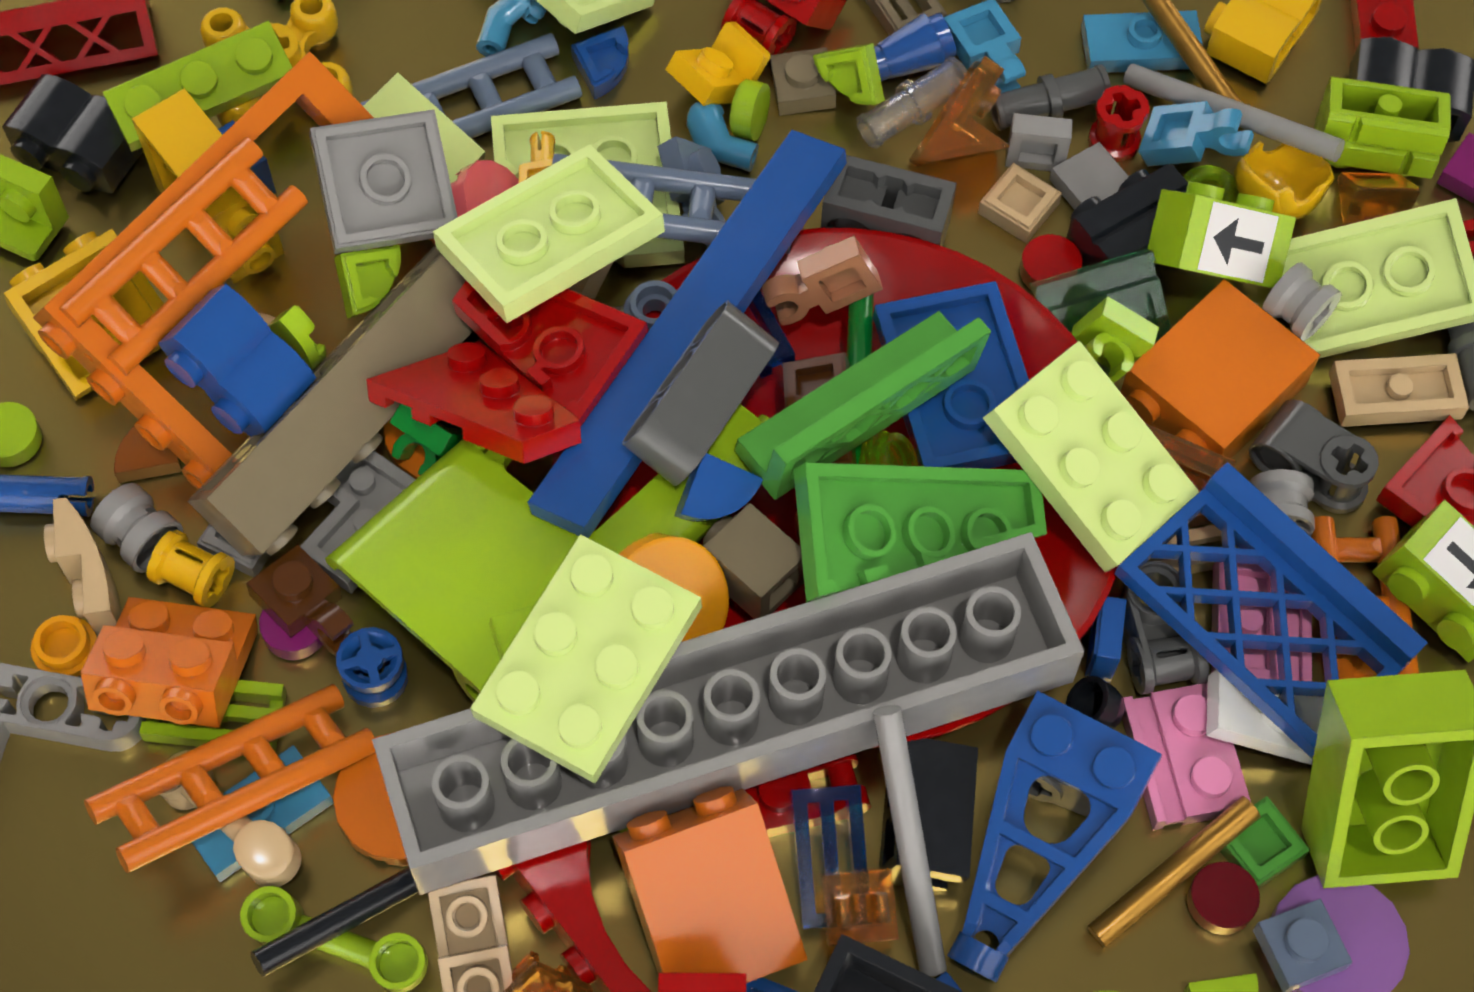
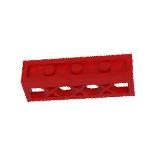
M56 0L0 11V37L9 35L30 49L18 69L10 71L0 69V85L40 78L42 74L57 75L159 55L148 10L151 7L150 1ZM135 11L143 45L119 49L99 35L112 15ZM101 18L94 31L79 23L80 21ZM68 24L89 38L76 58L61 60L41 47L54 26ZM43 29L35 42L21 34L22 32ZM94 43L109 51L86 56ZM36 54L51 62L29 67Z

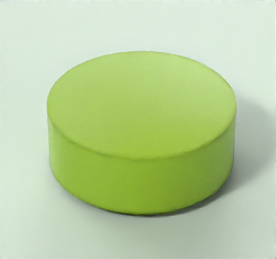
M745 79L739 84L730 111L729 123L733 136L752 141L758 140L761 136L770 106V87L768 83Z
M1 402L0 467H15L27 462L37 453L42 442V430L29 408L16 402Z

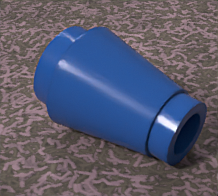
M922 13L874 46L881 81L945 67L946 60L957 55L953 36L941 13H936L929 17Z

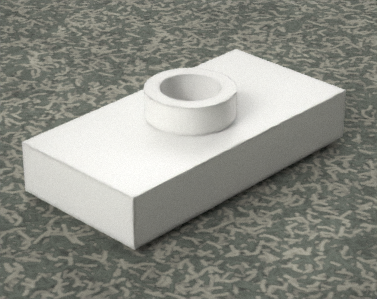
M1215 670L1208 675L1206 736L1312 765L1313 759L1219 671ZM1294 695L1296 715L1318 734L1324 697Z

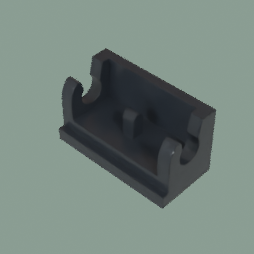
M929 738L908 741L933 890L947 891L948 881L964 883L970 878L978 748ZM886 788L878 884L904 886Z

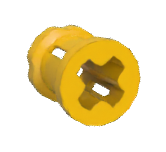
M180 530L168 531L153 549L147 565L146 576L148 580L157 585L168 582L192 594L195 604L201 607L210 608L214 606L223 596L232 579L235 568L234 558L223 552L214 555L189 543L187 534Z

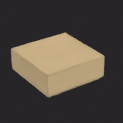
M1012 163L980 201L978 214L1027 244L1060 204L1062 192L1015 163Z

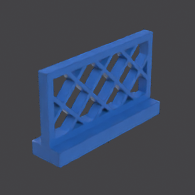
M1228 462L1211 476L1205 488L1127 557L1114 573L1312 759L1314 757L1317 734L1296 715L1294 695L1324 697L1327 680L1339 679L1336 654L1357 655L1377 673L1376 676L1399 675L1428 643ZM1198 514H1203L1221 531L1222 547L1190 546L1188 524ZM1176 535L1177 545L1167 544ZM1150 558L1178 560L1180 587L1158 586L1139 568ZM1191 561L1223 562L1226 590L1193 588ZM1237 563L1259 565L1270 576L1271 593L1239 591ZM1194 603L1227 605L1229 633L1207 632L1195 621ZM1240 606L1272 607L1275 636L1242 634ZM1286 608L1307 609L1319 620L1321 638L1289 637ZM1243 649L1276 650L1279 680L1257 679L1245 667ZM1290 651L1322 653L1325 682L1293 681Z

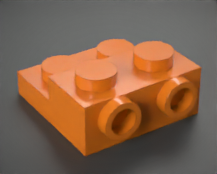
M128 597L116 625H103L80 673L88 710L105 712L116 716L128 715L171 721L180 725L193 724L219 728L258 634L256 614Z

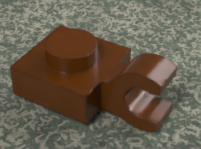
M298 544L246 583L252 599L290 638L307 626L326 649L336 656L341 642L351 634L348 629L354 625L353 621L336 604L342 599L340 586Z

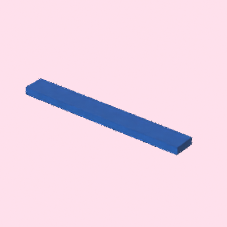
M791 129L581 426V443L566 448L533 493L528 501L532 515L578 536L580 534L587 538L591 536L642 462L641 459L622 445L624 437L698 331L717 308L729 300L743 313L746 311L847 164L846 150L844 148Z

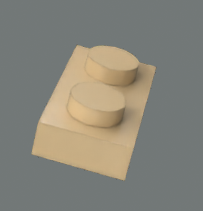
M1456 353L1334 361L1329 371L1341 427L1443 421L1449 415L1454 420L1463 419L1469 409Z

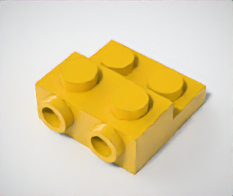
M112 228L100 236H97L94 231L79 236L64 248L63 252L66 256L46 268L41 263L27 267L10 280L9 284L12 288L4 292L7 306L41 355H45L76 401L93 391L86 380L90 373L72 355L68 359H64L53 352L40 338L38 331L42 327L32 317L117 237ZM141 271L112 296L140 325L164 304ZM94 315L91 316L119 345L121 344ZM158 345L149 355L161 349L160 345Z

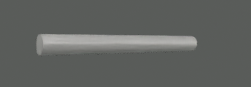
M1130 64L1124 75V85L1175 104L1207 101L1214 113L1228 108L1239 109L1243 114L1239 125L1240 128L1252 130L1256 134L1324 159L1336 162L1343 152L1345 146L1344 139L1140 65Z
M888 705L873 711L918 967L920 972L928 976H936L944 973L947 970L902 709L897 705Z

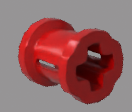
M733 0L725 12L721 29L727 22H737L770 55L782 54L789 46L796 32L797 20L786 13L779 15L758 0Z
M1115 85L1105 89L1102 97L1097 101L1095 108L1097 120L1091 126L1088 142L1089 147L1100 142L1116 162H1124L1131 159L1138 152L1141 142L1139 129L1148 118L1150 108L1149 102L1142 92L1126 85ZM1116 101L1114 113L1111 114L1113 103ZM1124 134H1126V137H1125V140H1124V144H1123V146L1121 147V143H1122L1123 136H1124Z

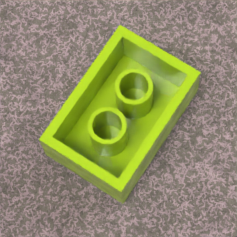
M1466 670L1327 680L1301 825L1303 836L1310 849L1309 852L1323 888L1458 878L1474 814V686Z

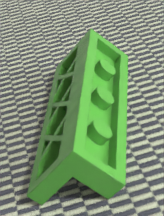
M938 311L738 438L734 451L754 475L763 479L761 484L773 499L776 500L795 487L793 472L795 468L805 462L833 463L975 370L991 330L978 317L957 331L945 316Z

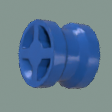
M370 627L361 628L349 634L341 642L336 654V664L348 696L358 705L369 708L384 707L396 701L404 692L408 682V668L403 659L402 648L396 637L387 630ZM383 667L384 670L379 676L378 671Z

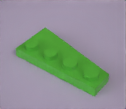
M808 462L793 470L806 603L1032 532L1035 539L1047 534L1043 495L1024 470Z

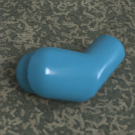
M498 0L487 10L476 44L477 50L483 56H489L505 50L512 26L521 17L526 22L535 24L538 22V19L543 18L547 10L536 0Z
M700 102L694 103L687 114V128L693 142L711 148L718 163L751 172L757 158L759 145L729 134L723 118L725 112L720 104L715 105L711 103L703 106Z

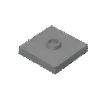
M434 109L310 128L309 137L334 255L434 239V230L458 217Z

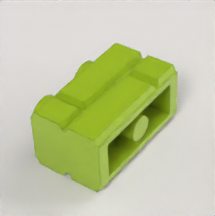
M1330 76L1323 101H1321L1315 118L1314 129L1345 140V146L1338 161L1327 160L1331 166L1387 172L1396 177L1414 176L1432 179L1439 163L1440 155H1442L1450 135L1451 94Z

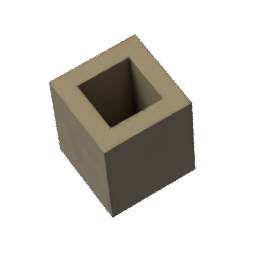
M751 503L746 505L735 517L731 515L721 517L704 537L703 547L716 558L724 572L729 597L753 619L772 614L804 583L801 547Z

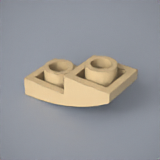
M67 498L53 499L54 524H47L44 527V544L47 558L50 563L57 562L70 585L72 584V597L76 615L78 618H86L98 637L103 625L115 626L122 612L113 576L78 511Z
M496 874L468 879L428 892L443 992H516Z

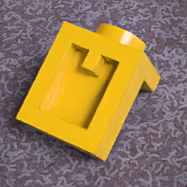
M727 22L724 24L712 47L675 51L665 70L703 106L711 103L715 105L732 103L735 92L742 81L745 79L758 80L770 60V53L737 22Z

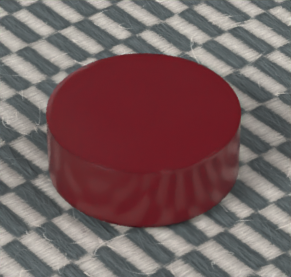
M1215 862L1202 868L1193 879L1187 893V905L1193 919L1203 929L1218 935H1230L1244 929L1257 913L1260 904L1259 888L1252 875L1241 866L1230 862Z

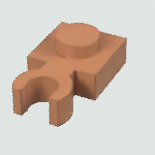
M855 236L829 245L814 254L798 260L799 274L778 275L765 281L762 286L766 305L769 308L776 307L778 319L782 326L798 322L806 316L810 308L820 305L825 314H828L883 290L878 270Z

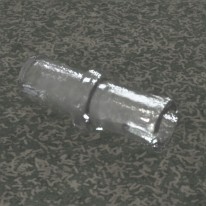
M950 56L944 63L915 82L908 79L895 87V94L856 118L860 134L868 145L878 149L884 142L913 123L921 126L932 118L933 110L959 93L971 88L969 84L971 80L967 70L958 59Z

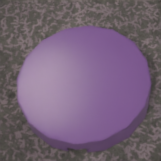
M1318 875L1296 884L1275 907L1271 917L1321 898L1353 963L1342 972L1291 992H1391L1402 980L1410 954L1406 926L1394 904L1373 885L1323 888Z

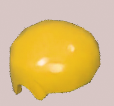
M1258 141L1249 149L1247 154L1239 159L1233 172L1238 193L1275 200L1272 212L1296 217V220L1304 218L1321 202L1335 179L1330 163L1322 157L1281 143L1274 150L1264 151V143Z

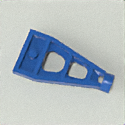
M1037 690L1006 749L962 932L959 931L947 956L997 983L1012 951L1129 821L1162 758V754ZM1050 776L1085 794L1090 801L1091 808L1088 817L1067 840L1060 843H1046L1033 836L1026 828L1024 822V812L1030 788L1034 781L1040 777ZM1015 845L1022 846L1041 856L1050 865L1049 873L1030 901L1022 905H1015L1001 898L996 890V880L1008 849ZM980 931L992 932L998 939V948L994 950L974 939L975 935Z

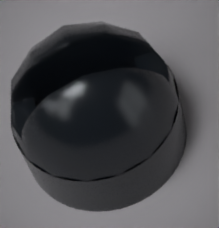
M1087 676L1079 680L1071 688L1066 699L1067 706L1112 729L1120 724L1125 712L1124 699L1115 686L1097 676Z

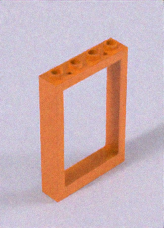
M310 51L32 317L42 327L38 334L43 342L64 359H68L72 355L90 373L86 380L91 388L112 405H116L120 401L138 419L134 426L139 434L160 451H163L166 447L170 449L185 464L181 471L185 478L197 489L223 465L232 453L140 364L125 376L107 358L119 344L91 317L77 328L59 308L245 137L255 141L294 102L319 126L374 118ZM429 239L434 245H436L435 239Z

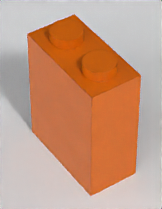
M1223 279L1162 336L1150 350L1134 363L1132 369L1126 373L1120 392L1145 424L1151 426L1172 444L1174 451L1182 460L1193 466L1198 465L1207 474L1213 476L1272 419L1286 400L1293 399L1307 385L1320 358V354L1231 283Z
M723 786L699 794L693 799V807L668 815L665 810L642 814L627 823V831L612 836L657 974L747 973V983L808 960L759 805L743 788L734 791L731 786Z

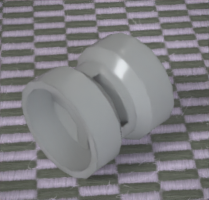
M128 483L114 489L100 502L91 517L90 527L105 543L110 545L117 544L121 547L120 555L122 559L134 571L144 573L147 572L148 562L159 540L168 531L177 529L183 532L184 529L169 512L163 510L156 511L153 507L154 501L152 497L140 485Z

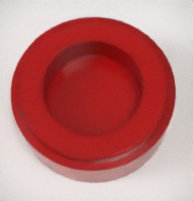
M1054 234L1038 236L1032 239L1023 250L1019 268L1021 279L1030 290L1037 294L1050 297L1063 295L1069 292L1078 281L1082 267V256L1077 246L1063 236Z

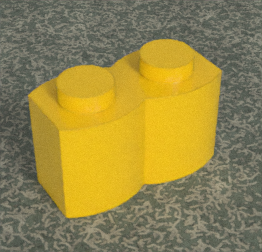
M1230 0L1228 4L1220 1L1211 12L1204 28V33L1210 35L1206 52L1225 64L1267 84L1279 70L1292 47L1301 39L1319 11L1322 0Z

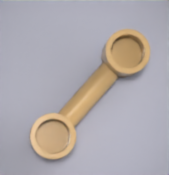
M190 750L180 751V752L174 754L173 756H171V757H170L169 759H167L166 761H169V760H171V759H173V758H175V757H177V756H179V755H181V754H183V753H186V752H188V751H190ZM211 770L207 773L215 783L214 773ZM182 785L161 794L167 803L176 809L188 810L196 807ZM246 815L220 828L234 842L233 851L236 861L256 884L262 887H280L288 883L297 874L302 859L300 848L286 831L274 822L266 820L252 821Z

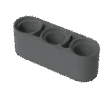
M729 300L725 301L698 331L624 437L622 445L673 486L679 485L705 456L775 353L779 342Z

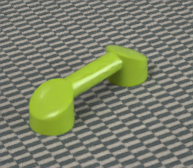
M264 886L254 890L247 896L240 911V920L244 931L263 945L313 919L304 915L303 908L294 897L276 886ZM347 931L316 948L322 952L369 968L374 980L391 992H407L414 989L421 983L428 969V956L424 947L414 937L405 933L388 934L379 941H375Z

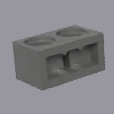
M846 155L847 164L825 194L822 205L821 228H859L892 232L943 246L951 220L956 182Z

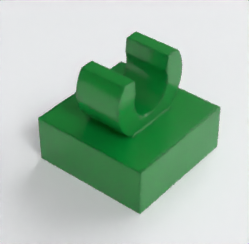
M401 403L389 422L405 433L393 445L392 456L397 460H409L418 445L424 449L425 461L420 466L419 475H422L463 439L462 428L443 420L431 426L412 419L411 407Z

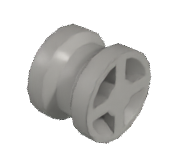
M1300 262L1291 267L1275 284L1264 301L1262 309L1275 319L1282 318L1290 324L1292 333L1302 341H1306L1330 317L1338 305L1342 293L1331 284H1319L1313 279L1312 270Z
M1277 469L1259 473L1251 478L1250 482L1309 536L1313 534L1315 530V517L1313 512L1308 509V503L1314 496V482L1310 476L1296 470Z

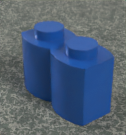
M227 284L212 289L158 343L168 356L164 361L168 370L186 386L194 388L198 385L205 390L214 402V405L211 407L214 416L223 426L235 434H241L243 431L249 436L266 433L317 379L298 353L273 333L259 313Z

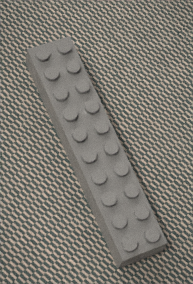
M1032 532L681 642L596 784L473 717L470 709L372 739L410 871L419 894L422 895L625 829L630 820L648 812L665 810L668 814L692 807L694 806L693 799L696 796L723 786H731L734 791L742 788L747 789L879 746L873 711L883 706L897 705L901 707L907 737L1033 696L1037 690L1045 692L1072 683L1084 654V649Z

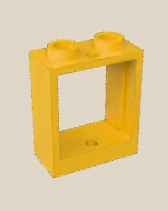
M185 88L132 118L154 181L161 193L222 136V133ZM232 186L205 210L232 239L258 215ZM277 232L229 278L233 284L250 274L264 271L273 263L274 259L284 254L279 233Z

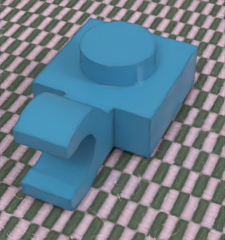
M987 0L944 17L953 36L957 56L968 72L985 67L991 88L997 94L1021 87L1016 79L1025 76L1026 70L1020 59L1015 55L1020 51L1021 36L996 0Z
M1207 101L1154 106L1138 152L1147 166L1201 162L1205 148L1214 149L1227 156H1242L1249 152L1254 134L1252 130L1238 131L1243 116L1239 109L1228 108L1214 113Z

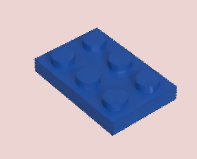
M993 281L874 305L873 320L881 347L938 311L945 316L957 331L978 317L991 330L975 370L903 416L917 465L925 467L990 469L1018 463L983 420L985 415L1029 381L997 282Z

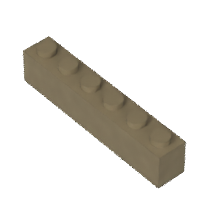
M436 245L314 369L313 373L317 379L266 433L250 436L187 501L240 555H263L265 552L272 555L279 551L297 532L298 528L293 522L308 506L314 509L323 504L339 488L341 482L336 476L351 460L354 463L362 461L381 443L383 437L378 431L392 418L400 403L394 401V404L384 408L369 402L366 379L445 353L450 347L462 343L473 331L456 315L452 303L453 297L466 280L436 249Z

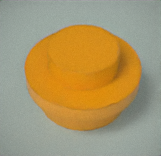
M58 615L44 621L34 634L30 649L32 660L39 670L78 677L81 675L80 673L95 644L97 635L88 622L76 616Z

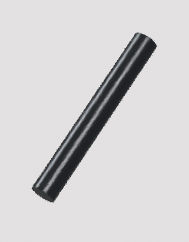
M410 867L251 951V958L262 977H265L419 893Z

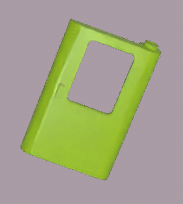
M739 404L707 453L752 473L734 451L737 439L768 420L769 417L763 414L757 417ZM462 439L330 553L325 560L334 571L337 568L341 570L453 670L461 688L475 702L500 662L489 624L491 616L537 604L579 536L531 514L528 501L533 492L506 471L507 466L513 459ZM658 474L595 530L589 539L617 554L633 542L652 533L674 535L699 543L720 518L689 521L675 517L674 515L688 477L679 485L673 486Z

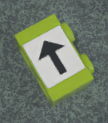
M1188 181L1186 193L1161 189L1145 257L1146 262L1273 288L1280 280L1296 217L1272 212L1275 200L1238 193L1236 203L1223 201L1224 188Z
M1444 500L1412 526L1372 573L1389 588L1399 601L1409 606L1425 621L1447 646L1456 650L1469 663L1474 659V526Z

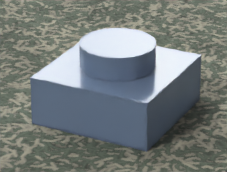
M1321 898L1260 921L1253 929L1282 992H1291L1342 972L1353 963Z

